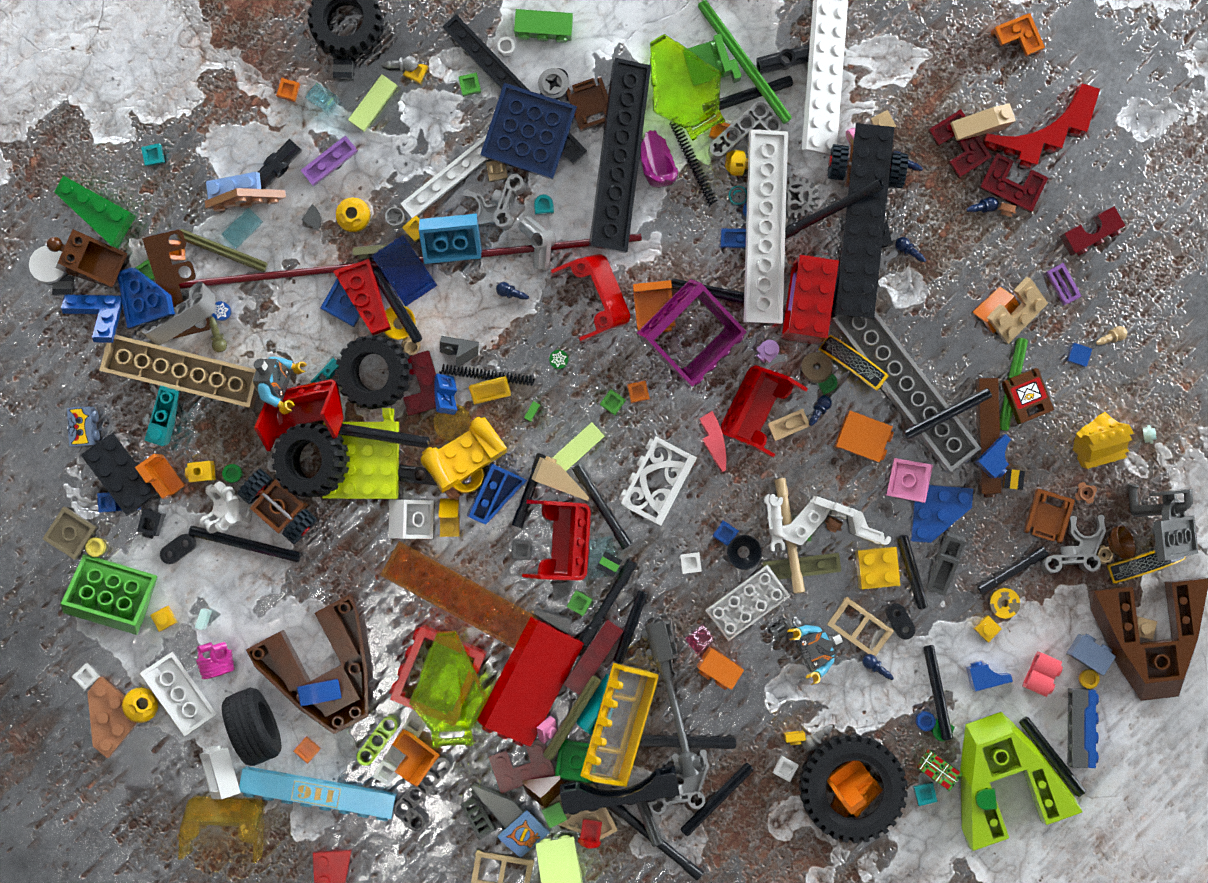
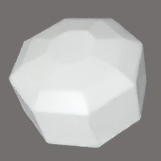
M508 36L500 38L497 43L498 53L504 57L511 56L516 50L514 40Z

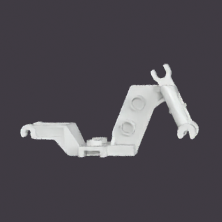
M766 494L764 497V503L767 505L768 510L767 519L771 535V551H775L774 546L776 543H780L781 550H785L783 539L803 545L826 519L829 511H832L831 515L838 518L846 519L848 516L850 534L873 541L876 544L887 545L891 541L890 536H887L885 539L883 532L869 528L861 511L818 496H813L812 500L791 524L782 525L781 504L783 503V498L775 497V494Z

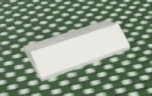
M173 652L140 673V676L184 737L217 715Z

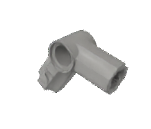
M526 216L520 221L518 227L531 240V244L534 247L533 266L536 269H550L551 247L556 243L555 233L552 230H545L533 218Z

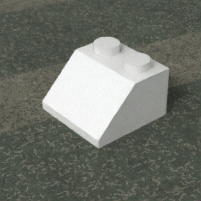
M389 500L388 538L433 539L434 500Z

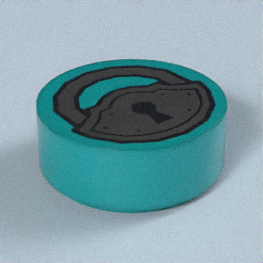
M742 186L732 187L728 194L729 201L737 206L744 204L747 200V190Z

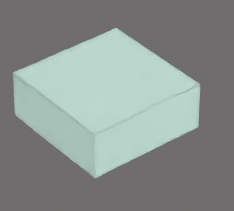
M206 608L200 610L195 628L200 630L207 628L212 610Z

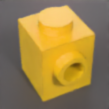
M214 461L187 463L185 468L186 479H189V482L192 483L216 480Z

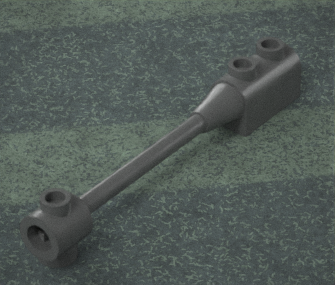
M670 620L646 625V630H642V637L645 642L649 641L650 649L646 651L649 660L654 661L663 681H665L682 750L678 762L675 763L676 773L682 774V778L701 774V771L705 770V763L701 755L697 756V754L689 750L672 681L671 659L678 658L679 656Z

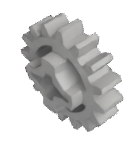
M797 176L796 181L789 178V184H787L786 214L788 213V216L791 218L795 216V218L800 219L801 215L806 218L807 212L813 213L812 207L818 206L815 203V200L819 199V196L815 195L818 189L813 188L815 184L811 181L809 182L805 177L801 179ZM795 193L799 196L801 202L798 201V198L795 195Z

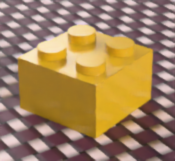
M897 547L855 550L859 589L900 586Z

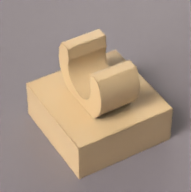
M496 161L486 162L489 182L506 180L508 178L505 164Z

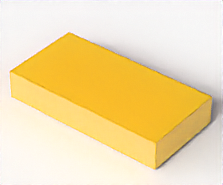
M506 376L469 385L474 405L511 396Z

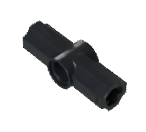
M810 44L756 58L757 70L762 75L808 63ZM782 56H787L790 63H785L782 60Z
M290 138L276 153L274 152L266 158L263 163L264 166L258 171L260 173L261 189H266L276 178L281 177L288 170L289 164L301 153L302 150Z
M399 464V481L438 486L425 467ZM419 470L425 473V478L422 481L416 478Z

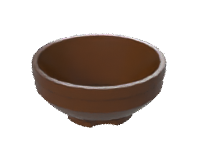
M1122 524L1114 527L1108 537L1110 551L1125 560L1134 558L1136 547L1130 531Z

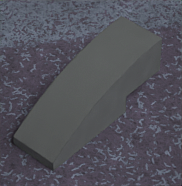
M946 531L930 575L927 590L946 595L959 564V557L966 543L965 537Z

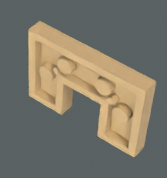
M1028 277L1013 290L1022 303L1011 314L1005 306L999 304L987 317L1002 340L1007 344L1048 304L1032 279Z

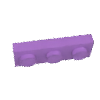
M345 135L305 166L301 172L314 187L355 155L358 150Z

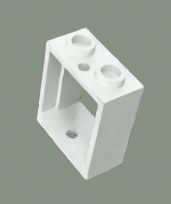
M221 745L205 748V752L199 755L211 798L224 799L239 794L240 790L228 748H221Z

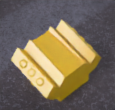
M1104 412L1076 433L1073 451L1078 454L1077 459L1083 468L1089 469L1127 458L1125 453L1129 452L1128 444L1132 440L1130 435L1134 433L1129 424L1119 423Z

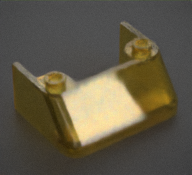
M211 796L192 797L186 804L179 830L178 860H182L189 854L190 840L195 839L199 835L200 825L239 826V838L243 842L253 843L252 863H257L262 858L264 803L257 798L227 797L224 799H212Z

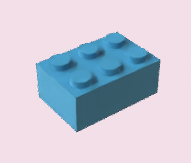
M477 214L419 219V235L424 264L481 259L482 247Z

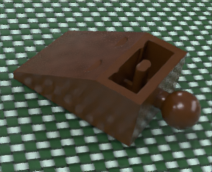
M72 229L66 245L58 237H51L47 241V248L50 251L62 252L55 267L56 269L113 288L128 254ZM67 256H69L71 259L74 258V261H68Z

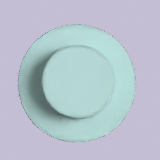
M1147 425V427L1142 428L1145 443L1150 442V444H1153V440L1157 439L1155 428Z

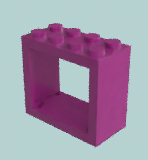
M690 279L636 334L681 381L693 387L703 380V376L707 372L712 371L717 366V362L721 358L726 357L730 353V348L734 344H738L744 339L743 335L747 331L701 282ZM698 298L723 324L724 328L686 367L680 368L654 340Z

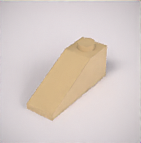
M1009 103L955 120L950 124L958 141L1005 130L1016 120Z
M546 456L545 459L539 458L532 476L534 481L588 501L589 497L556 463V459Z

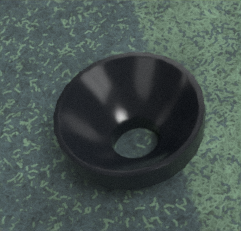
M739 535L733 538L727 547L729 562L741 570L755 567L762 556L760 543L749 535ZM742 546L747 547L749 550V555L745 558H741L738 555V549Z

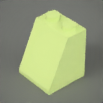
M564 835L560 836L557 840L543 839L540 840V843H536L541 883H583L574 837Z

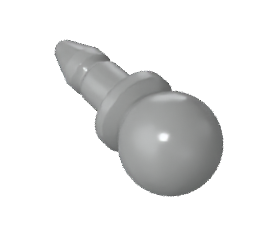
M412 56L404 59L400 57L399 61L381 63L382 67L388 69L400 67V71L405 69L410 72L414 71L418 65L417 60Z
M833 725L825 726L817 733L812 732L811 735L805 736L806 740L802 741L804 749L808 751L814 750L817 744L821 743V739L830 733Z

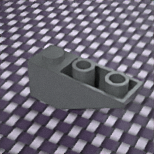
M476 783L471 785L472 795L477 800L481 799L485 804L483 806L490 815L494 814L498 819L496 822L501 829L507 828L525 812L514 798Z

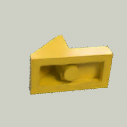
M440 498L438 515L440 518V537H460L459 500Z

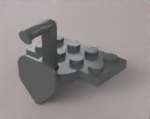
M1127 484L1129 486L1130 512L1133 516L1162 515V520L1153 522L1154 526L1152 528L1156 541L1155 554L1158 561H1166L1199 553L1194 515L1186 516L1185 511L1193 504L1192 489L1149 493L1150 496L1162 495L1163 504L1138 505L1137 488H1139V485ZM1183 493L1184 502L1176 499V494Z

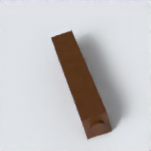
M978 378L975 380V394L986 388L992 394L991 398L976 405L977 444L981 447L977 451V459L1000 437L998 378ZM977 465L978 494H984V498L995 497V494H1000L1001 477L990 478Z

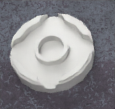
M47 246L40 247L34 251L29 260V269L34 278L42 283L52 284L66 275V272L55 268L62 252H52Z

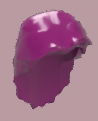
M656 130L645 132L644 139L641 142L640 157L646 180L654 188L670 186L677 179L678 168L675 166L666 140L658 135Z

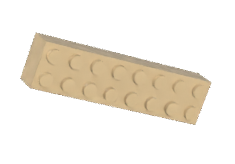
M115 335L113 343H106L99 370L254 409L258 390L253 384L256 369Z

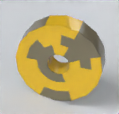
M996 589L989 597V609L999 618H1011L1020 609V598L1012 589ZM1003 600L1007 601V605L1005 607H1003L1001 604Z

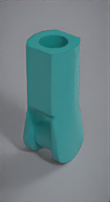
M333 357L310 383L322 381L320 379L322 374L327 377L325 380L331 379L335 375V369L339 368V365L336 364L337 360Z

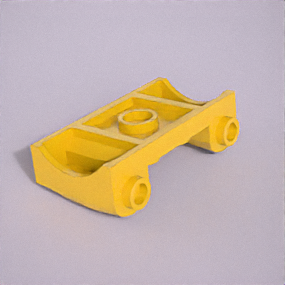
M477 417L472 420L469 431L442 448L428 447L422 452L421 464L431 474L442 493L507 453V447L485 417Z

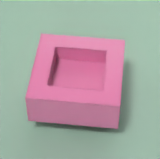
M549 716L537 727L539 741L545 744L555 736L557 732L555 718Z

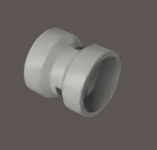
M391 207L386 211L385 219L390 227L399 229L404 226L406 216L400 208Z

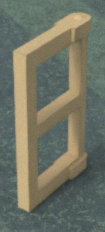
M849 597L844 598L827 623L828 626L863 651L875 656L894 632V629L888 627L853 602ZM848 605L865 616L852 635H849L835 625ZM869 619L885 630V633L872 650L856 640V637Z
M480 850L476 851L471 883H495L478 880L481 857L502 861L498 883H503L507 862L527 865L524 883H530L534 860L482 852Z

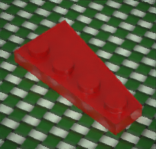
M366 259L334 270L335 276L371 334L376 335L391 330L371 261Z
M352 849L313 852L314 883H346Z

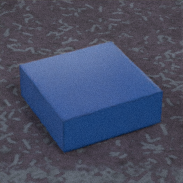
M1073 343L1067 362L1087 367L1092 348Z
M722 520L712 536L728 546L739 531Z

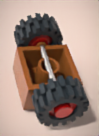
M833 144L828 163V179L844 180L843 187H849L853 145L851 144L849 147ZM892 152L888 187L903 188L907 175L908 154Z
M260 468L245 481L244 485L238 490L237 495L248 504H252L255 501L250 509L278 534H282L294 545L312 528L317 518L306 509L308 504L298 495H293L288 492V489H283L280 485L281 481L275 479L272 482V478Z

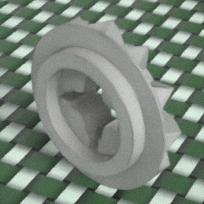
M557 68L545 70L538 80L540 92L544 96L553 99L562 97L569 85L566 74ZM557 77V84L559 85V87L554 86L553 89H551L550 91V84L548 83V81L553 82L554 79H556Z

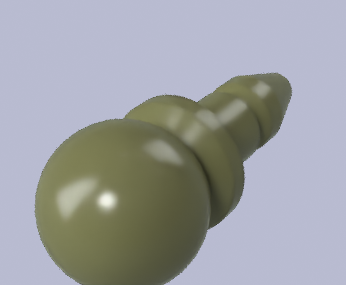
M210 317L209 325L213 335L210 337L213 340L212 348L216 352H223L227 348V342L223 338L224 334H220L214 317Z

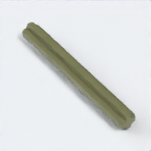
M180 229L183 232L185 241L261 272H265L268 264L262 260Z
M591 676L546 748L543 756L548 760H552L600 685L601 680L598 677Z

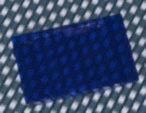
M404 235L372 255V258L405 306L437 286Z

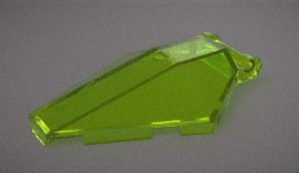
M666 34L651 41L650 65L651 85L653 86V112L685 128L692 141L715 125L726 122L719 110L720 71Z
M457 631L437 632L421 670V677L417 688L414 689L409 704L431 731L433 749H438L440 746L453 745L473 746L472 729L488 697ZM464 731V737H439V733Z

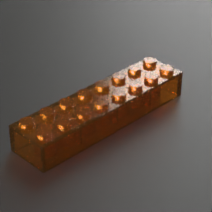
M403 541L397 543L380 574L382 577L513 649L530 617H535V614Z

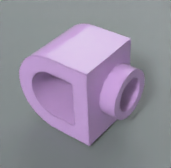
M774 340L764 341L755 350L757 352L756 357L762 363L767 362L769 364L778 355L779 345Z

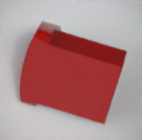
M583 818L581 835L578 837L577 842L589 849L599 847L601 845L602 821Z

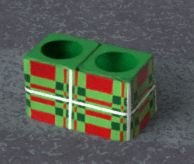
M928 748L916 766L948 791L953 788L962 776L958 769Z

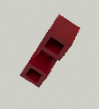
M1115 206L1093 218L1096 224L1095 234L1087 233L1080 224L1060 236L1070 256L1076 253L1080 256L1088 251V246L1093 244L1096 247L1105 242L1103 238L1110 235L1112 238L1121 233L1120 229L1126 225Z

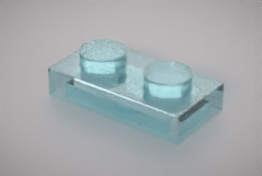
M247 208L222 235L237 249L263 221L250 208Z

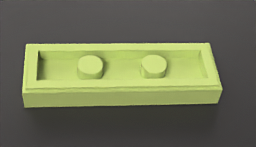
M381 74L350 116L349 122L365 132L398 86Z
M591 422L553 458L557 460V464L567 471L605 436Z

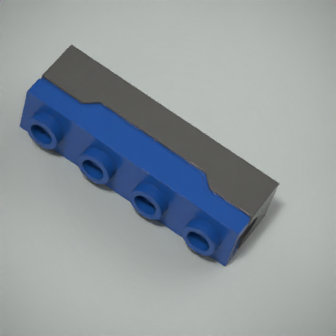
M1068 688V766L1072 768H1096V763L1099 761V755L1096 751V744L1099 742V735L1096 732V724L1099 722L1096 705L1099 703V696L1094 689Z

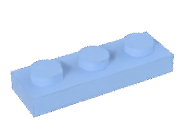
M251 172L206 181L208 199L235 188L261 189L260 173Z

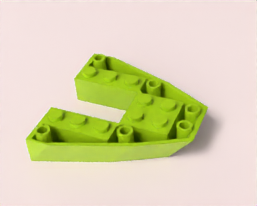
M1003 712L965 724L960 772L962 773L960 777L961 824L967 845L972 851L1009 839L998 804L997 809L984 810L976 804L975 796L982 789L992 788L990 782L1023 771L1040 821L1045 825L1083 813L1071 790L1033 741Z

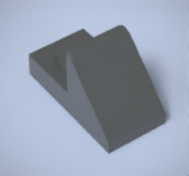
M441 336L440 352L447 355H456V367H459L478 356L479 342Z

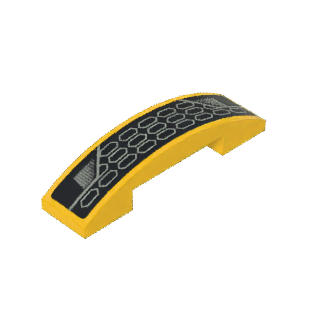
M829 335L818 349L830 359L835 360L858 376L876 391L889 377L887 373L869 359L832 335Z
M1155 550L1131 559H1124L1109 564L1107 568L1112 582L1118 583L1166 568L1185 560L1186 557L1158 561Z

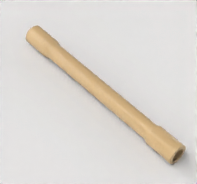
M786 478L776 479L774 481L777 497L783 498V503L781 504L783 525H788L792 523ZM786 540L794 594L805 592V587L800 570L797 546L795 543Z

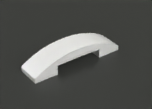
M412 710L398 735L404 729L419 738L429 719ZM391 745L373 777L390 786L397 775L394 771L406 755Z

